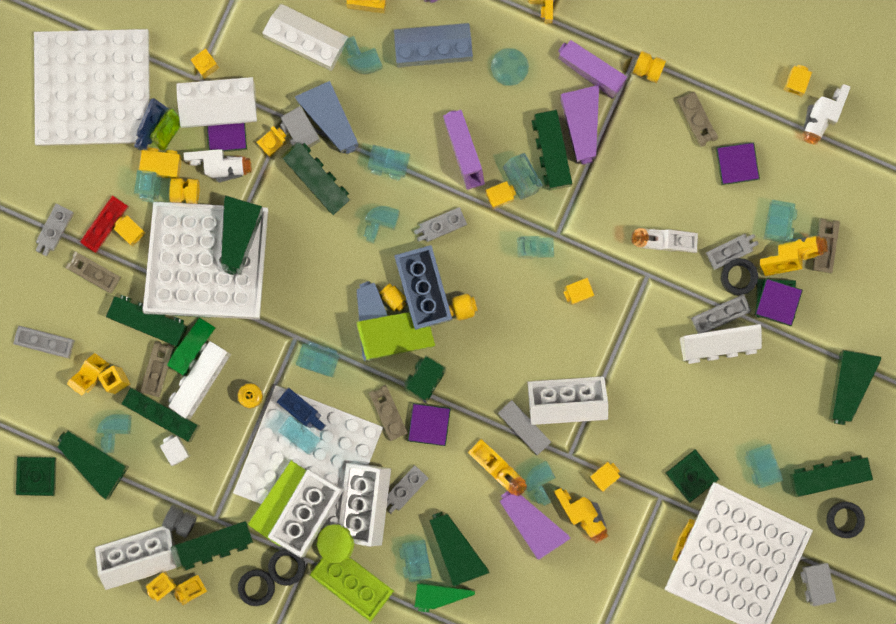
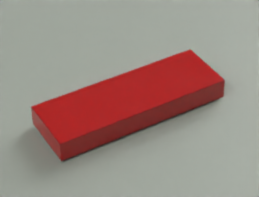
M112 195L80 243L97 253L116 226V221L124 215L129 206Z

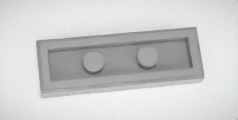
M743 294L694 316L691 320L697 333L700 334L706 333L752 311Z
M18 326L13 344L70 359L75 340Z
M512 400L498 412L500 417L536 455L551 443L536 425H531V420Z

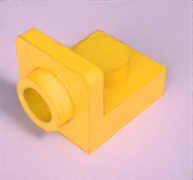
M274 126L257 141V144L269 157L287 143L284 139L286 134L280 128L276 129Z
M164 571L145 587L148 589V595L158 602L177 586Z
M199 575L174 588V596L182 605L207 592Z

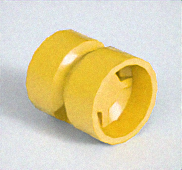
M641 51L632 74L640 77L646 75L647 80L657 83L666 60L659 57L652 59L651 54Z
M171 178L170 202L182 203L185 200L188 204H198L200 192L199 179H187V181H184L183 178Z

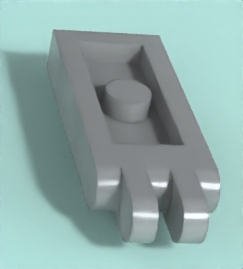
M55 204L37 238L36 243L39 244L36 249L37 252L40 253L43 247H46L43 255L47 256L50 250L54 251L74 212Z
M460 207L421 223V228L415 230L414 233L415 235L422 232L424 234L417 238L418 242L425 239L427 242H430L467 226Z
M743 234L706 252L713 269L716 270L728 264L731 260L753 252L752 247L759 243L755 241L750 244L749 240L755 238V235L752 234L747 237L746 234Z
M416 466L388 494L387 506L390 503L393 505L388 511L390 514L395 509L399 511L429 479Z

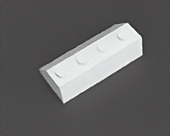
M283 4L272 14L263 31L264 38L330 71L333 70L349 37Z
M253 77L177 84V103L181 128L257 122L256 90Z
M761 324L683 336L680 338L683 361L693 364L699 363L701 358H707L708 361L718 360L720 355H726L727 358L737 357L739 352H745L746 355L756 354L757 350L762 348Z
M211 341L202 346L199 352L201 356L198 360L195 359L189 367L191 372L188 376L182 378L179 386H181L177 393L174 392L168 401L170 402L168 407L186 419H191L231 356L230 353Z
M604 377L528 382L531 425L608 420V399Z
M346 463L339 525H343L350 530V534L354 538V544L370 547L382 545L391 468Z
M307 470L268 538L299 557H305L344 489L328 479Z
M162 526L95 547L98 575L105 590L176 568L170 547L175 545L171 530Z

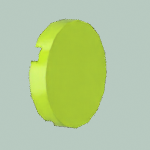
M332 524L321 530L317 546L323 559L331 563H340L351 556L354 550V538H352L348 528L343 525Z

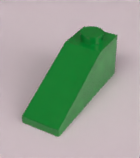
M199 318L178 346L167 366L186 376L190 370V365L198 358L202 346L208 342L216 327Z
M417 583L414 607H417L420 612H429L430 609L434 610L475 595V590Z

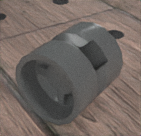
M173 504L162 526L171 531L176 529L177 534L187 538L198 516L188 511L183 513V508Z

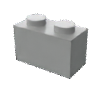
M301 106L281 117L283 123L280 125L285 134L289 132L293 138L289 140L292 146L298 141L301 145L305 143L311 148L321 142Z
M824 562L802 567L803 572H800L803 584L806 583L807 591H805V598L807 603L810 602L811 606H818L837 602L828 563Z

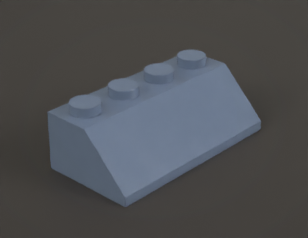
M469 23L394 30L397 68L473 61Z
M432 246L394 255L415 330L452 321Z

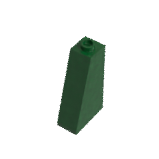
M226 195L224 198L221 266L227 274L241 275L260 224L263 209L260 205Z
M846 350L840 351L829 419L834 420V424L846 425V422H852L882 357Z
M67 430L66 433L63 432L58 439L59 444L57 447L103 499L109 500L129 467L70 430Z
M442 511L432 515L433 519L429 521L452 585L456 586L489 574V570L448 513L444 515Z

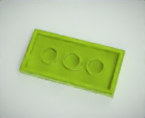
M410 312L357 322L366 360L435 346L431 327L415 330Z
M291 460L248 525L268 538L307 470ZM271 540L272 542H274L275 544H277L279 547L281 546L280 544H278V543H276L275 541Z
M351 557L340 563H331L322 558L310 573L312 578L370 622L394 592L392 588Z

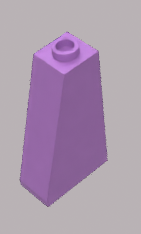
M572 40L568 44L564 43L558 50L560 53L559 60L594 86L598 85L599 89L612 99L625 84L627 77Z
M598 85L563 93L560 96L576 163L581 162V165L592 163V159L596 157Z
M462 110L450 111L443 115L444 122L466 189L469 190L485 185L482 167Z
M507 491L501 495V505L538 560L571 539L568 534L518 492L511 494Z

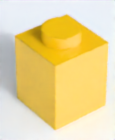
M204 49L190 59L204 79L219 69V66L207 49Z
M794 66L790 71L784 91L802 97L805 94L812 72L808 71V68L805 66Z
M507 181L486 189V195L492 209L513 202V196L516 195L513 185H508Z
M128 215L125 218L122 216L115 223L116 227L114 230L132 247L146 234Z
M588 278L567 285L565 287L566 291L563 292L566 301L571 302L572 305L595 296Z
M111 366L98 375L105 391L108 393L116 394L131 384L121 367Z
M606 462L589 477L600 491L603 492L620 478L618 474L620 470L614 463L609 464V462Z

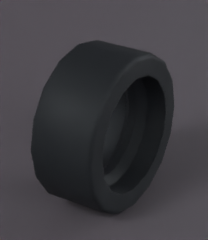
M737 258L731 260L721 271L722 286L733 295L749 293L758 282L757 268L747 259ZM735 266H744L750 272V282L743 288H736L729 282L728 274Z
M839 502L829 509L826 523L828 529L834 535L840 538H852L862 532L865 526V516L858 505L852 502ZM841 509H850L856 514L857 523L850 531H842L835 525V515Z
M282 549L270 558L268 572L272 580L277 584L283 586L293 585L303 577L305 561L303 557H299L290 550ZM291 556L297 561L298 571L294 577L285 579L277 574L275 565L279 558Z
M254 569L248 571L238 582L239 597L250 606L258 607L265 605L272 599L275 593L274 580L264 570ZM258 576L267 582L268 591L263 598L252 599L247 595L245 584L251 577Z

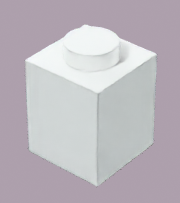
M171 435L163 440L164 444L160 446L171 466H175L190 457L178 436L174 437Z

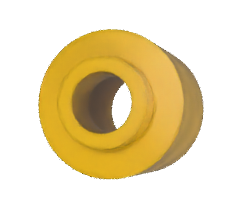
M389 283L379 293L382 296L381 299L393 311L398 310L400 312L407 305L405 302L407 300L406 296L395 285L392 286Z

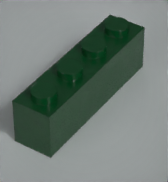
M557 110L534 114V120H531L533 131H537L538 138H535L537 150L540 149L542 154L539 157L541 168H544L546 175H543L545 187L548 186L549 191L571 187L573 183Z
M297 141L281 158L323 206L334 215L350 201L347 197L349 193L343 186L338 187L335 183L337 179L330 171L326 173L323 170L324 164L318 157L314 159L309 154L311 149L305 143L301 145Z
M121 295L120 298L114 296L106 318L176 347L181 344L188 327L183 324L184 320L173 317L172 320L162 314H144L143 303L138 302L135 305L131 303V298Z
M134 388L129 389L121 405L187 442H192L200 428V425L184 418L174 410Z
M862 455L850 457L851 461L843 462V459L831 461L832 465L829 466L821 463L813 465L811 470H806L805 467L794 469V473L789 474L794 496L801 497L873 480L868 457L862 458Z
M243 521L171 546L170 550L176 568H183L186 571L195 568L194 563L201 561L203 565L212 562V557L219 555L220 558L231 555V550L237 549V552L249 549L248 544L253 543L247 522Z

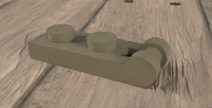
M695 91L677 100L700 147L705 146L711 140L713 142L718 139ZM706 129L708 134L702 136L700 131Z
M820 218L817 241L820 243L821 255L814 257L812 271L833 272L840 221L833 220L831 222L826 221L825 218ZM825 228L831 229V234L825 233Z
M75 251L72 255V261L65 268L112 294L121 277ZM82 261L84 264L81 269H78L77 265Z
M155 341L141 393L156 397L161 396L169 367L167 364L174 352L173 345L168 344L166 346L162 342ZM159 352L165 353L164 359L158 357Z
M387 385L381 386V389L377 391H370L369 395L390 441L408 434ZM385 395L387 401L379 403L378 398Z

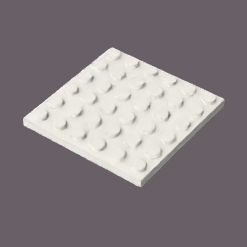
M148 29L34 32L36 146L135 144L138 138L136 136L138 127L150 102Z
M153 202L143 313L260 319L268 208L262 207L263 215L241 275H230L225 273L221 266L224 205Z
M275 386L233 493L262 504L291 460L305 470H310L343 488L346 463L369 465L383 427L299 395L322 415L319 420L327 425L323 431H320L315 426L310 429L277 403V400L286 389ZM343 492L322 526L323 529L332 524H339Z
M713 482L665 590L737 624H771L813 530Z

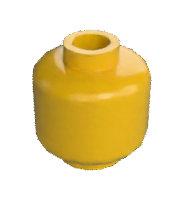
M469 294L453 297L451 300L452 305H448L451 316H455L458 321L473 318L475 312L478 311L474 296L471 297Z
M245 384L238 390V401L246 408H256L263 401V391L256 384Z

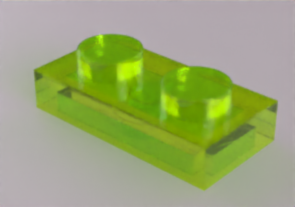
M174 109L166 111L150 135V138L160 150H166L181 127L180 118Z

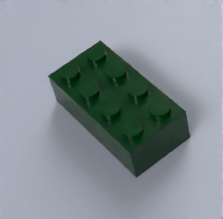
M425 355L424 359L419 358L414 366L416 372L414 375L409 374L404 385L407 393L427 404L446 373V367Z

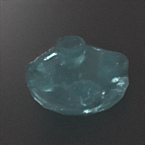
M503 49L492 60V74L504 86L519 84L528 74L529 64L527 58L517 49Z

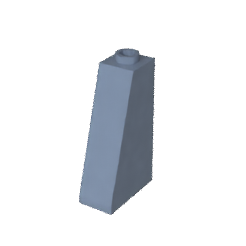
M330 81L295 96L302 109L341 153L349 154L357 150L356 147L359 144Z
M368 281L360 284V288L356 289L359 321L388 316L375 283ZM362 346V356L363 360L366 362L368 360H366L364 349Z

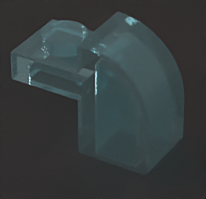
M355 37L347 38L348 44L345 45L349 56L353 55V57L347 59V62L352 70L359 74H371L383 69L375 48L361 53Z
M379 206L369 211L365 217V222L371 223V226L367 225L364 234L367 237L366 241L372 244L375 243L380 226L395 230L400 210Z
M539 236L518 237V258L554 257L553 238H539Z
M114 414L107 416L100 422L97 433H104V437L101 438V449H103L104 453H114L115 434L131 435L132 415Z
M547 461L533 467L525 480L527 492L535 489L536 493L533 495L537 503H542L543 506L551 503L542 485L555 478Z

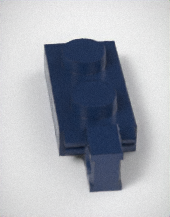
M155 98L150 100L136 133L138 138L134 147L139 151L146 150L148 144L150 145L156 140L169 110L168 107Z
M289 387L277 400L281 407L306 427L308 426L311 429L315 426L320 431H323L327 426L319 420L322 415Z

